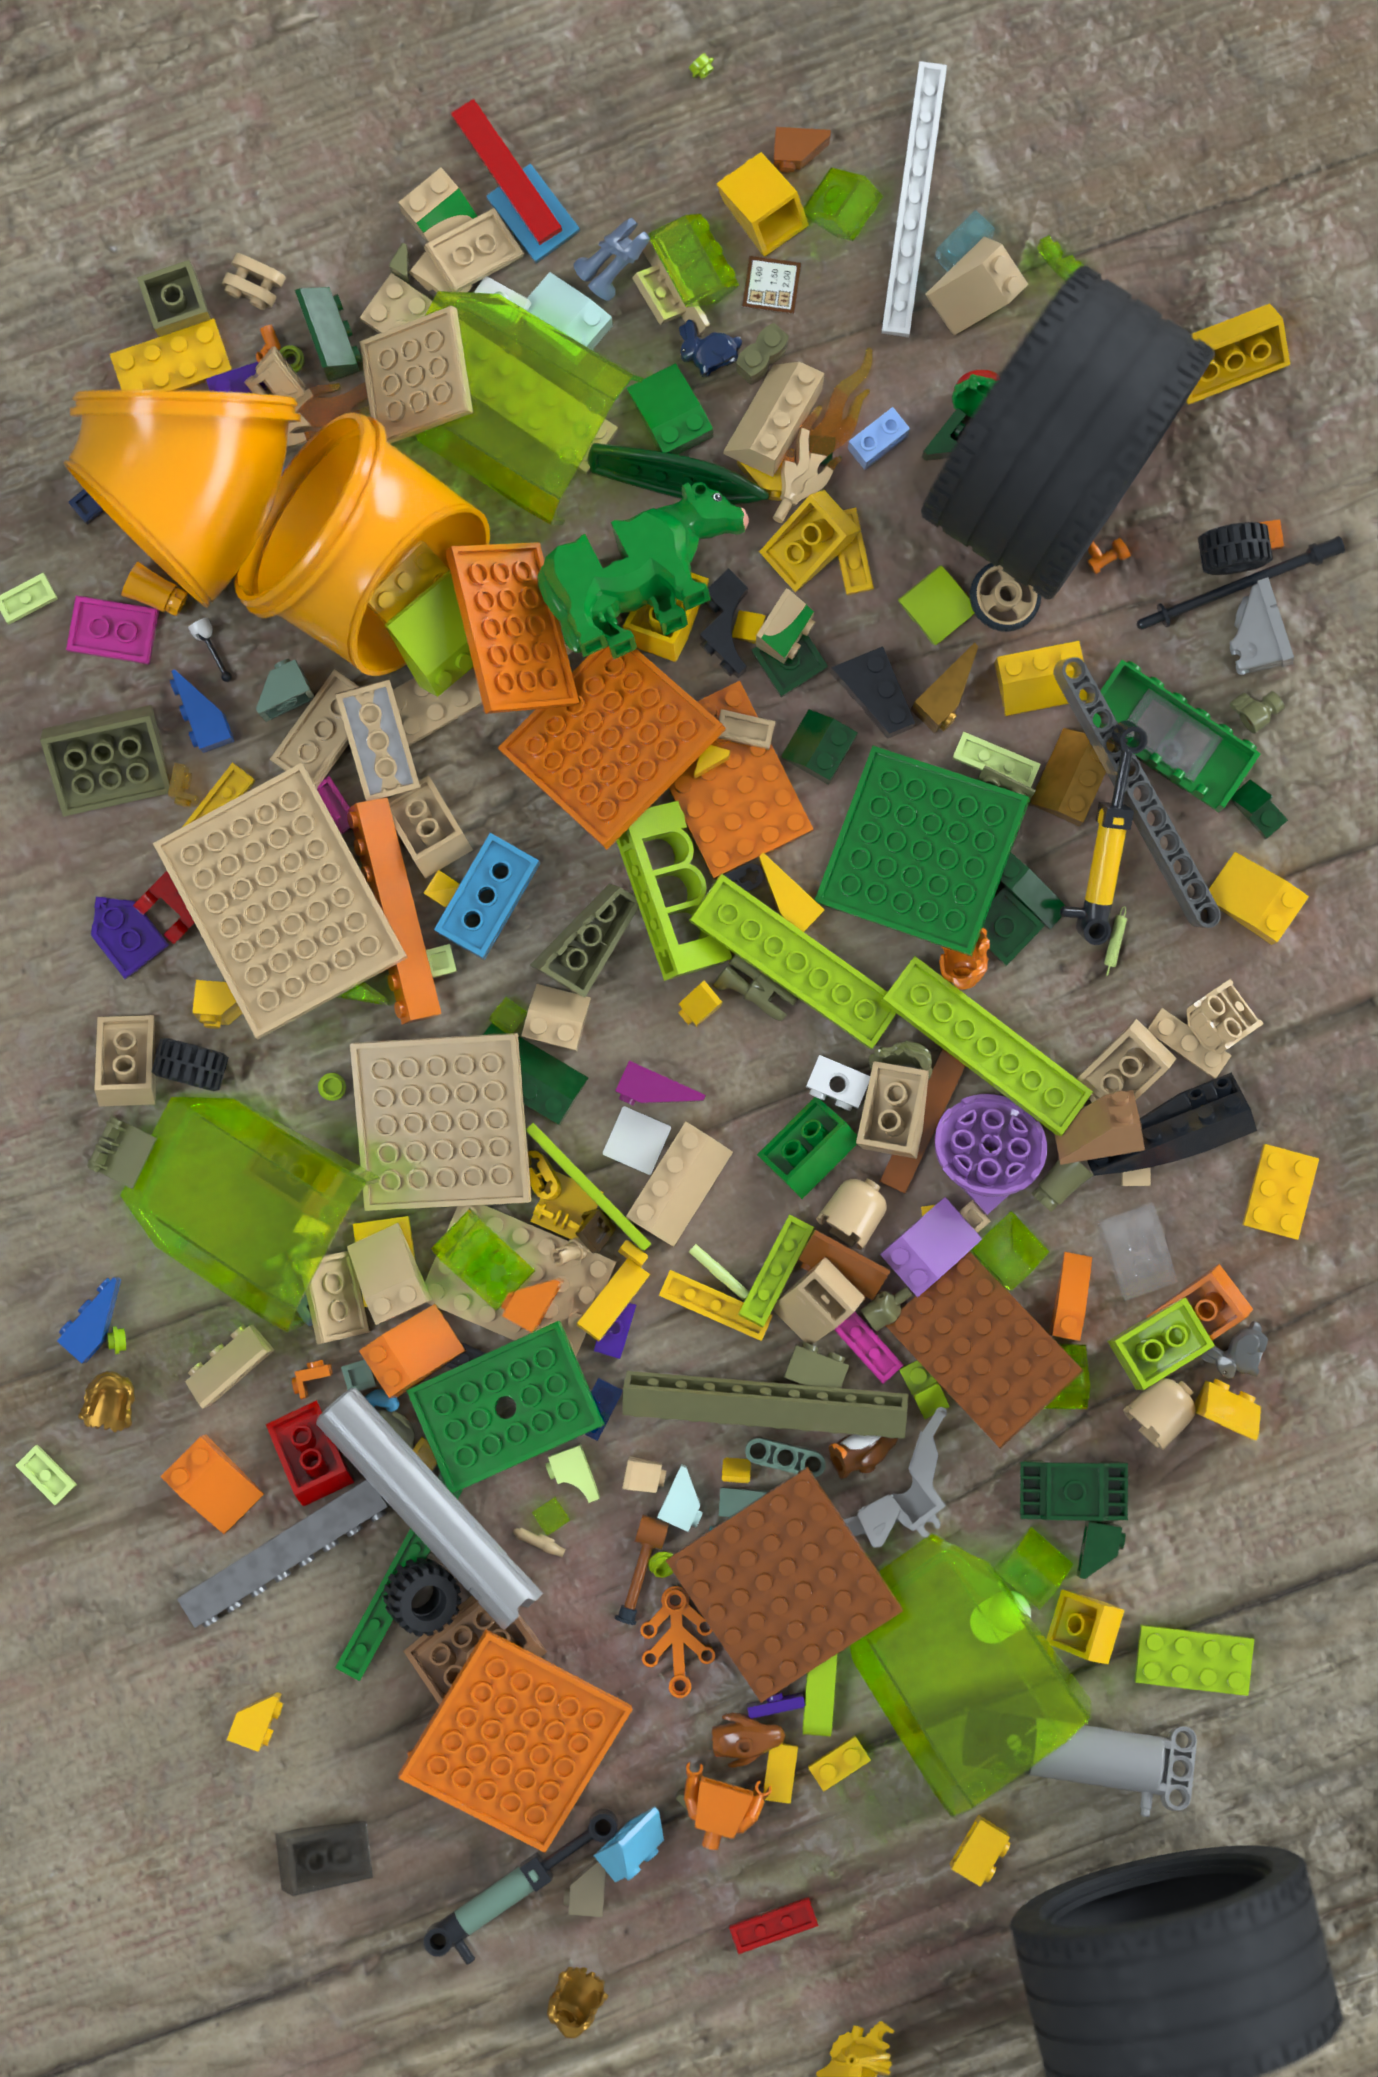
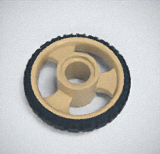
M989 563L976 574L970 587V603L973 612H975L977 618L984 625L993 630L1010 632L1026 626L1036 616L1040 608L1041 596L1034 592L1033 587L1028 584L1031 601L1029 603L1022 601L1021 586L1014 581L1013 577L1002 571L1003 567L1000 565L996 567ZM998 571L1001 575V581L991 590L989 595L980 594L985 578L991 573ZM1000 590L1008 591L1011 595V601H1004L1000 596ZM991 608L999 612H1007L1012 609L1016 613L1017 619L1013 621H1000L990 616L988 612Z

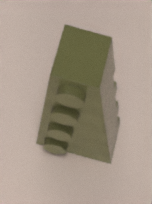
M608 884L530 966L575 994L586 997L638 910L639 905L636 897L619 886Z

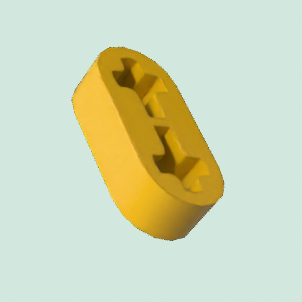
M528 1151L529 1166L532 1164V1158L540 1159L537 1163L540 1173L533 1168H529L530 1185L534 1193L544 1200L551 1201L556 1199L561 1193L562 1186L551 1164L544 1154L537 1151ZM542 1178H544L546 1182L553 1183V1185L550 1187V1194L544 1191L542 1192V1190L545 1188Z

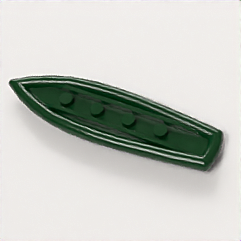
M593 443L588 453V464L591 473L679 499L683 498L682 485L689 482L690 486L694 483L703 482L709 489L719 491L733 505L754 503L767 500L770 497L766 490L746 477L725 467L691 457L601 443Z

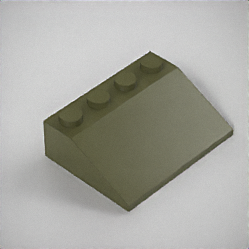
M152 705L43 728L40 741L63 817L172 793L160 733Z

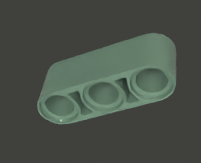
M763 1437L751 1438L745 1446V1454L749 1461L754 1464L797 1474L805 1468L806 1459L815 1456L820 1459L821 1463L816 1471H811L813 1476H820L826 1467V1462L821 1453L812 1449ZM754 1443H761L766 1447L765 1454L760 1458H755L750 1454V1447ZM784 1449L793 1453L792 1461L786 1465L779 1463L777 1460L778 1453Z

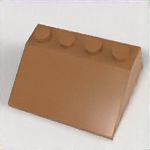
M473 1595L457 1607L459 1612L451 1617L453 1622L450 1626L446 1623L443 1626L445 1630L440 1633L435 1630L432 1636L424 1634L403 1651L439 1705L485 1629L540 1658L547 1653L539 1639L520 1615L503 1630Z

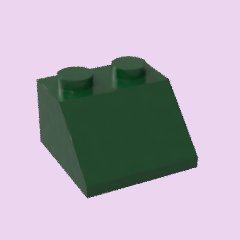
M808 709L781 758L829 785L855 741L858 732L834 718Z

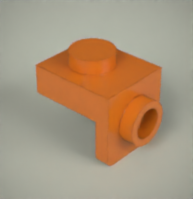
M323 1360L306 1363L307 1369L295 1371L296 1377L292 1378L294 1393L299 1394L300 1399L308 1398L309 1393L306 1381L333 1375L331 1364L324 1365Z

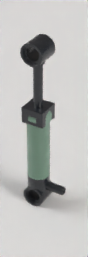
M608 1809L595 1811L587 1826L588 1830L544 1860L536 1852L524 1860L518 1868L441 1921L432 1924L424 1938L425 1950L432 1956L441 1957L447 1954L452 1947H455L465 1964H471L475 1957L464 1942V1939L533 1891L537 1892L550 1883L553 1879L550 1869L593 1839L598 1842L610 1841L617 1832L618 1820L616 1815ZM600 1819H606L610 1822L611 1828L606 1832H601L596 1828V1822ZM436 1933L443 1934L446 1938V1943L436 1945L432 1941L431 1936Z

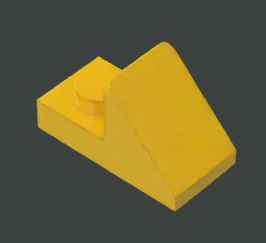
M710 745L699 756L694 779L729 760L730 750Z

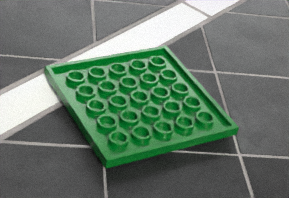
M872 745L815 901L828 908L972 957L1030 798Z

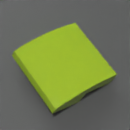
M942 565L938 566L898 599V602L912 621L918 624L931 644L935 646L975 614L968 596Z

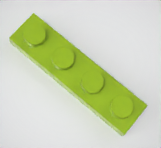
M789 1214L738 1313L739 1316L762 1328L764 1327L814 1229L813 1226Z

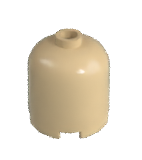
M868 1178L865 1182L859 1179H848L840 1185L816 1220L821 1225L827 1222L832 1226L829 1231L850 1246H853L856 1242L857 1247L862 1250L883 1218L887 1209V1203L883 1195L878 1192L881 1187Z
M1163 1378L1142 1391L1123 1409V1412L1130 1421L1135 1418L1142 1427L1139 1429V1432L1157 1448L1160 1447L1161 1450H1164L1195 1416V1404L1190 1397L1193 1391L1183 1381L1177 1384L1172 1379Z

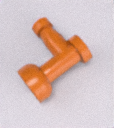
M1120 537L1112 542V549L1104 554L1093 541L1088 548L1092 558L1087 560L1096 575L1101 572L1100 569L1110 562L1117 558L1126 560L1131 557V554Z

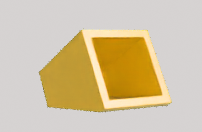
M762 152L716 183L723 202L764 257L809 226L798 192Z

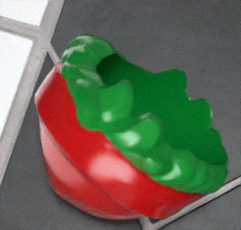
M980 369L970 371L961 376L954 386L952 394L954 409L958 408L968 417H973L999 375L993 371Z

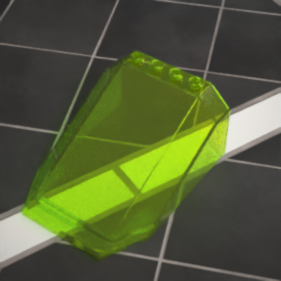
M438 291L425 316L449 306L457 308L473 413L415 434L416 438L420 443L549 525H563L565 520L556 515L561 498L606 416L630 380L641 383L644 378L500 294Z
M171 1097L151 1135L157 1138L138 1180L133 1189L124 1186L120 1194L121 1198L158 1249L260 1318L287 1333L302 1327L305 1322L295 1315L297 1307L345 1215L366 1185L378 1183L381 1177L235 1098Z
M931 1533L928 1537L922 1539L878 1571L902 1606L903 1612L851 1644L852 1661L932 1792L951 1817L975 1808L1068 1742L1091 1718V1699L988 1561L978 1558L964 1551L963 1548Z

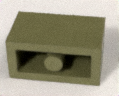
M803 1342L802 1346L795 1344L784 1373L785 1378L806 1386L841 1388L849 1367L848 1364L843 1363L845 1357L829 1352L828 1356L817 1353L819 1347Z

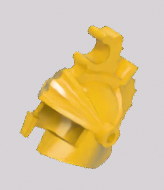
M879 2021L877 2025H874L873 2029H870V2033H867L866 2037H862L864 2028L853 2026L851 2033L847 2032L844 2035H839L838 2040L833 2043L832 2050L830 2051L831 2062L823 2069L818 2070L816 2076L876 2077L877 2075H890L889 2068L892 2066V2062L889 2061L891 2055L885 2053L890 2045L882 2041V2036L886 2032L893 2034L894 2030L886 2023Z

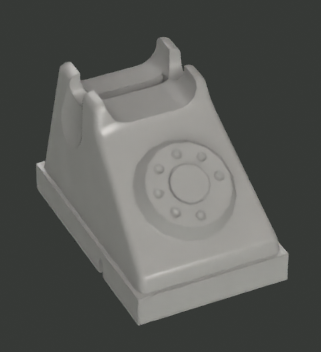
M1268 577L1258 580L1252 586L1249 596L1243 597L1236 613L1234 626L1238 631L1236 636L1230 641L1231 655H1239L1241 657L1235 661V667L1239 675L1279 666H1289L1294 661V655L1279 609L1276 606L1277 602Z

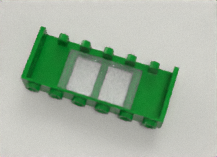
M1121 660L1100 692L1117 723L1129 720L1146 732L1148 736L1147 745L1143 751L1135 754L1136 758L1218 813L1221 812L1261 753L1256 750L1257 747L1249 740H1241L1233 735V730L1222 723L1218 725L1210 719L1211 716L1205 710L1193 708L1187 704V699L1177 692L1171 693L1165 689L1164 684L1159 679L1153 676L1149 678L1140 672L1141 668L1137 664ZM1095 713L1093 723L1096 727H1099L1101 718ZM1130 732L1126 736L1128 742L1134 738V732Z

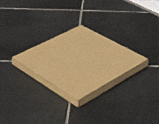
M453 306L446 307L359 341L370 415L383 425L386 432V442L389 444L473 413L457 308Z

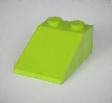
M1186 1297L1136 1323L1107 1341L1136 1390H1145L1215 1346Z

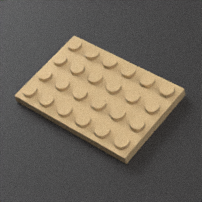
M486 1205L457 1206L425 1281L433 1299L427 1303L430 1305L435 1304L437 1308L515 1341L531 1332L502 1316L505 1310L501 1308V1305L508 1293L560 1278L564 1282L537 1330L560 1321L576 1357L586 1335V1332L577 1326V1322L608 1284L617 1261L598 1253L592 1254L590 1252L581 1260L574 1259L562 1266H556V1263H553L550 1253L553 1249L568 1244V1240Z

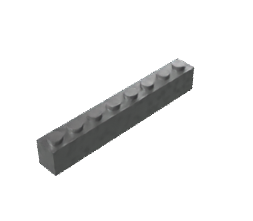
M366 1479L183 1594L177 1600L194 1628L200 1624L206 1628L219 1620L217 1614L224 1609H227L228 1613L241 1606L243 1604L241 1601L243 1597L251 1594L252 1598L265 1591L267 1589L265 1584L270 1580L275 1579L276 1582H279L291 1574L289 1568L297 1563L300 1567H303L314 1560L313 1553L322 1548L324 1552H327L338 1545L337 1538L346 1533L348 1537H351L362 1530V1522L369 1518L374 1522L387 1514L385 1508L389 1504Z

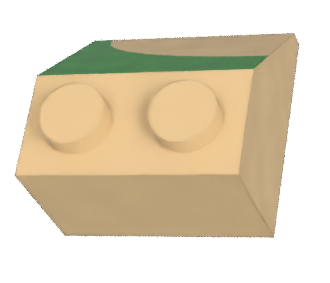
M441 167L398 202L401 213L427 243L478 217L461 190Z
M786 588L757 633L756 647L782 663H785L788 657L793 659L801 647L798 644L799 639L803 634L808 636L816 623L812 620L814 611Z

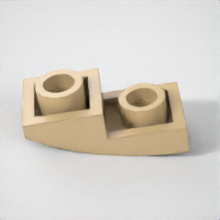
M426 251L409 271L428 291L433 289L453 307L459 304L472 287L470 285L453 294Z

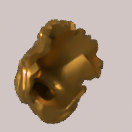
M112 1371L98 1374L85 1389V1403L81 1408L78 1418L83 1420L86 1427L90 1426L91 1428L99 1429L104 1424V1430L111 1429L114 1433L118 1430L122 1431L124 1428H129L132 1426L131 1405L135 1401L132 1382L129 1378Z
M568 1967L565 1971L560 1972L558 1984L549 1998L547 2015L550 2023L555 2024L562 2035L570 2039L577 2038L592 2025L597 2008L601 2007L604 2001L608 1999V1995L604 1991L605 1981L600 1979V1976H595L594 1972L586 1975L587 1968L575 1967L574 1969L573 1967Z

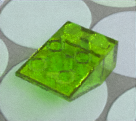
M471 1208L431 1248L442 1263L495 1311L501 1307L508 1293L518 1290L535 1272V1269Z

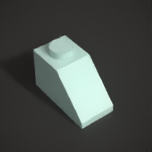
M681 1464L657 1518L689 1532L691 1526L697 1527L703 1512L699 1511L700 1502L687 1466Z

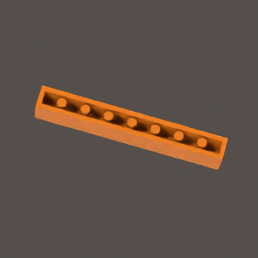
M388 798L356 803L348 809L347 821L349 827L354 832V849L356 854L360 856L361 872L408 957L388 968V985L390 990L394 992L396 1016L400 1018L402 1025L434 1018L442 1013Z

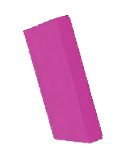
M76 596L66 650L68 652L150 665L159 610Z

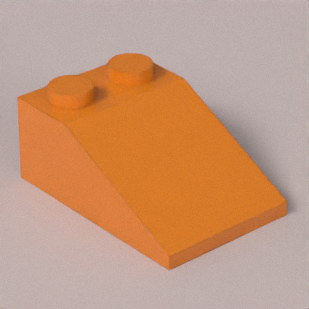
M1218 1264L1151 1312L1146 1318L1186 1297L1213 1341L1244 1320L1253 1308L1222 1266Z
M435 1304L382 1334L359 1350L389 1398H398L407 1392L408 1389L414 1387L466 1351Z
M206 1434L200 1436L160 1476L184 1501L223 1534L264 1495L259 1487Z

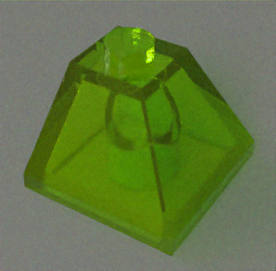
M1012 1211L999 1221L971 1249L1010 1291L1019 1285L1050 1252Z

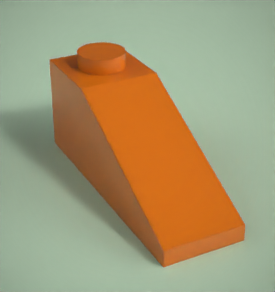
M1064 1252L1049 1335L1080 1341L1086 1312L1092 1257Z

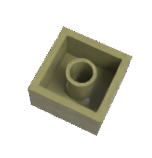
M190 260L137 277L154 330L159 337L211 320L201 286Z

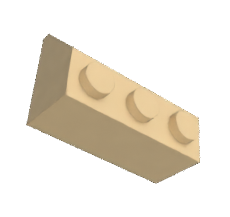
M244 1325L240 1326L230 1335L233 1338L226 1346L222 1343L209 1353L212 1358L203 1365L199 1362L188 1372L191 1377L185 1382L202 1409L214 1404L275 1350L254 1325H249L247 1328Z

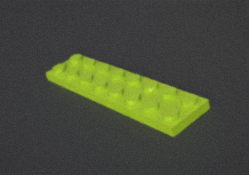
M723 874L719 875L689 919L692 924L869 1049L874 1048L896 1015V1012L881 1002L887 993L886 990Z
M916 956L911 959L881 1000L882 1003L1058 1136L1063 1135L1093 1093L1092 1090Z

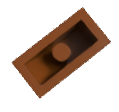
M776 127L773 165L779 171L785 173L801 170L830 145L831 130Z

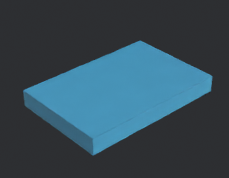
M529 164L522 170L553 213L563 231L539 246L500 187L496 188L486 197L537 264L579 233L580 228L534 167Z

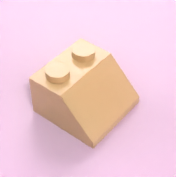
M537 984L528 1009L522 1037L577 1052L591 998Z

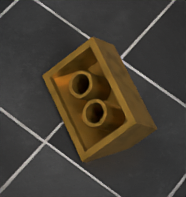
M1063 728L1038 782L1036 791L1029 802L1030 805L1079 827L1083 824L1106 774L1085 733ZM1106 742L1107 749L1112 752L1114 745Z

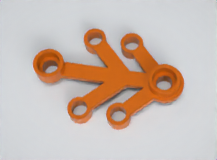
M671 1586L662 1594V1607L650 1621H645L641 1625L640 1632L646 1639L655 1637L657 1628L670 1614L671 1627L652 1649L644 1651L642 1662L647 1667L656 1666L659 1657L672 1643L674 1676L669 1681V1691L676 1698H684L691 1691V1681L685 1675L683 1642L698 1655L699 1660L703 1664H710L714 1661L715 1651L710 1646H704L682 1626L683 1614L697 1626L699 1634L707 1636L712 1633L711 1628L706 1632L700 1629V1624L706 1622V1620L689 1605V1595L686 1590L680 1586ZM672 1595H678L681 1598V1602L673 1605L670 1602V1598ZM646 1625L654 1627V1632L651 1635L644 1633L643 1628ZM704 1650L711 1651V1659L704 1660L701 1656ZM647 1654H654L656 1660L653 1663H648L645 1660ZM682 1680L686 1686L684 1689L678 1690L675 1688V1682Z

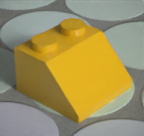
M196 980L192 1013L200 1023L204 1024L203 1027L220 1029L221 1025H229L243 1014L226 982Z
M1061 1589L1045 1643L1088 1661L1109 1664L1125 1610L1097 1599Z

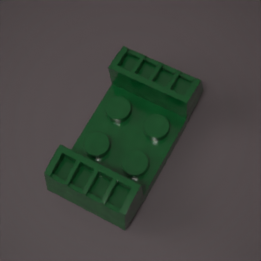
M1022 1460L1020 1462V1519L1128 1520V1463L1120 1461L1080 1463Z

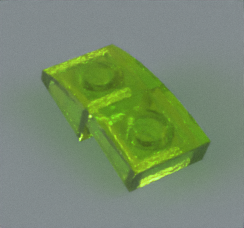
M1050 235L1040 239L1037 249L1052 270L1063 280L1066 281L1078 267L1083 266L1080 260H1075L1073 254L1062 259V248L1058 241L1053 242Z

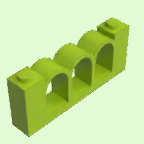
M678 801L648 808L616 840L664 981L715 967L732 959L728 948L701 929L697 940L678 945L671 925L670 915L678 913L693 915L705 897L707 889L706 881L701 871L694 865L689 864L694 853L693 843L689 835L683 830L687 825L685 815ZM662 839L669 843L675 855L674 864L653 870L643 842ZM666 876L678 877L687 888L686 902L665 907L656 879Z

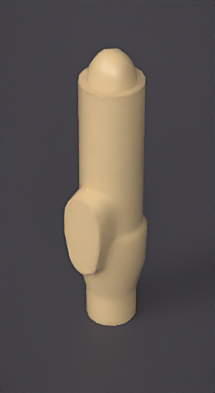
M523 1528L513 1530L517 1539L531 1544L546 1553L563 1557L566 1549L557 1545L554 1539L543 1534L538 1536Z

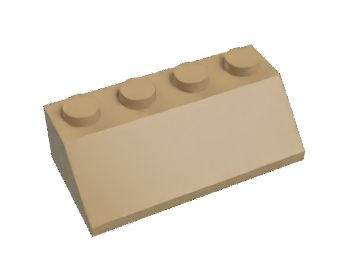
M801 362L773 365L724 449L723 454L773 477L796 438L799 429L821 394L825 373Z
M685 1122L626 1218L674 1247L733 1151L688 1122Z

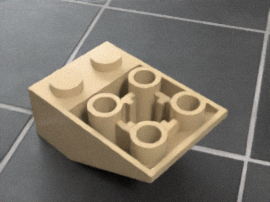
M824 1257L777 1300L772 1310L804 1342L813 1345L855 1312L865 1297Z

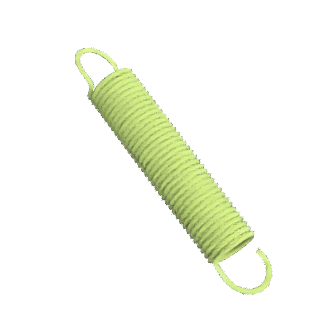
M1125 906L1121 909L1120 915L1115 917L1104 964L1109 966L1107 976L1110 966L1116 967L1127 922V918H1124L1126 914ZM1123 908H1125L1124 916L1121 915Z

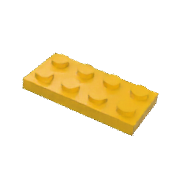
M215 319L110 354L121 390L181 391L207 382L206 378L232 370Z

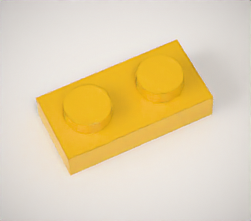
M854 1735L808 1765V1768L824 1792L870 1762L871 1759Z

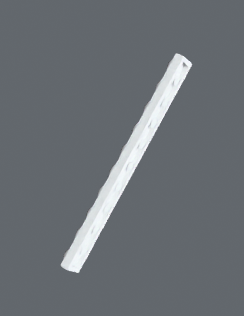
M919 61L882 334L909 337L947 68V65Z

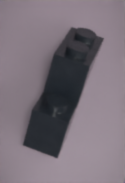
M728 568L708 587L711 600L705 603L714 613L719 611L721 614L700 633V640L702 641L700 646L708 655L712 656L715 654L722 661L719 665L729 676L734 674L739 678L746 672L747 666L741 660L734 647L731 624L739 603L748 594V587Z

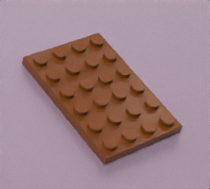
M970 1251L920 1296H915L901 1309L899 1318L894 1323L886 1325L889 1331L1000 1449L1084 1372Z

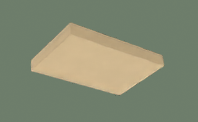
M495 208L428 242L424 247L453 294L521 259L524 255V252Z
M349 1251L299 1261L317 1344L369 1333L360 1285Z

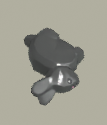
M1253 1321L1248 1328L1241 1329L1232 1336L1227 1351H1221L1214 1346L1201 1354V1358L1206 1362L1216 1364L1220 1374L1227 1379L1234 1378L1236 1372L1241 1374L1248 1373L1257 1377L1259 1373L1258 1366L1262 1353L1265 1352L1268 1338L1262 1333L1259 1322Z

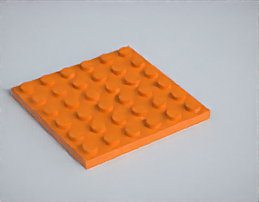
M609 647L589 655L572 672L579 703L568 707L535 709L498 747L503 755L606 850L726 730L719 720L637 649L616 659H613Z
M485 1629L398 1773V1777L406 1783L546 1853L633 1708L630 1704Z

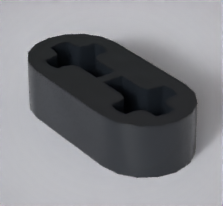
M753 863L746 864L724 875L731 881H736L738 886L747 892L758 887L764 879L761 867ZM750 868L752 872H758L759 875L755 878L756 883L752 884L749 880L741 884L739 879L747 874L746 869Z

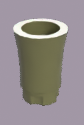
M1058 1159L1047 1175L1038 1183L1039 1187L1031 1194L1052 1212L1058 1204L1061 1205L1077 1188L1093 1177V1174L1080 1162L1060 1165V1160Z

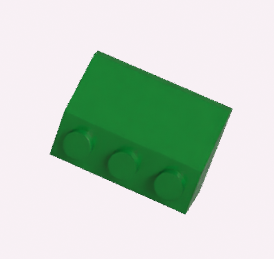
M814 1097L757 1156L791 1190L803 1199L857 1145L858 1135L822 1100Z

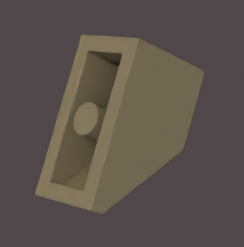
M597 1859L571 1880L570 1888H565L564 1906H569L568 1915L603 1917L606 1870Z

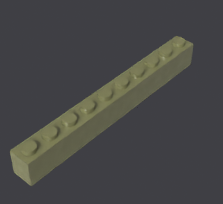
M635 1371L626 1372L623 1386V1415L634 1417L689 1420L691 1422L702 1421L718 1424H738L749 1427L762 1426L775 1429L786 1428L887 1438H905L908 1394Z

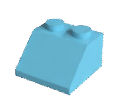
M654 1807L630 1819L594 1855L614 1882L623 1878L630 1880L641 1870L639 1865L643 1861L648 1862L659 1852L657 1847L664 1841L657 1808Z

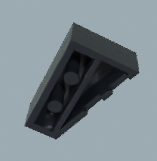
M883 646L831 667L830 674L838 680L851 698L860 705L865 714L887 739L914 727L915 721Z

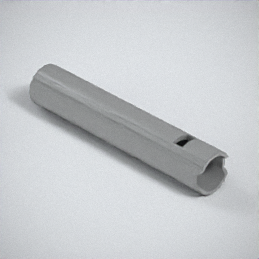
M350 1388L347 1392L343 1393L317 1418L316 1424L465 1589L477 1599L478 1603L503 1630L519 1617V1606L529 1608L543 1594L356 1388Z

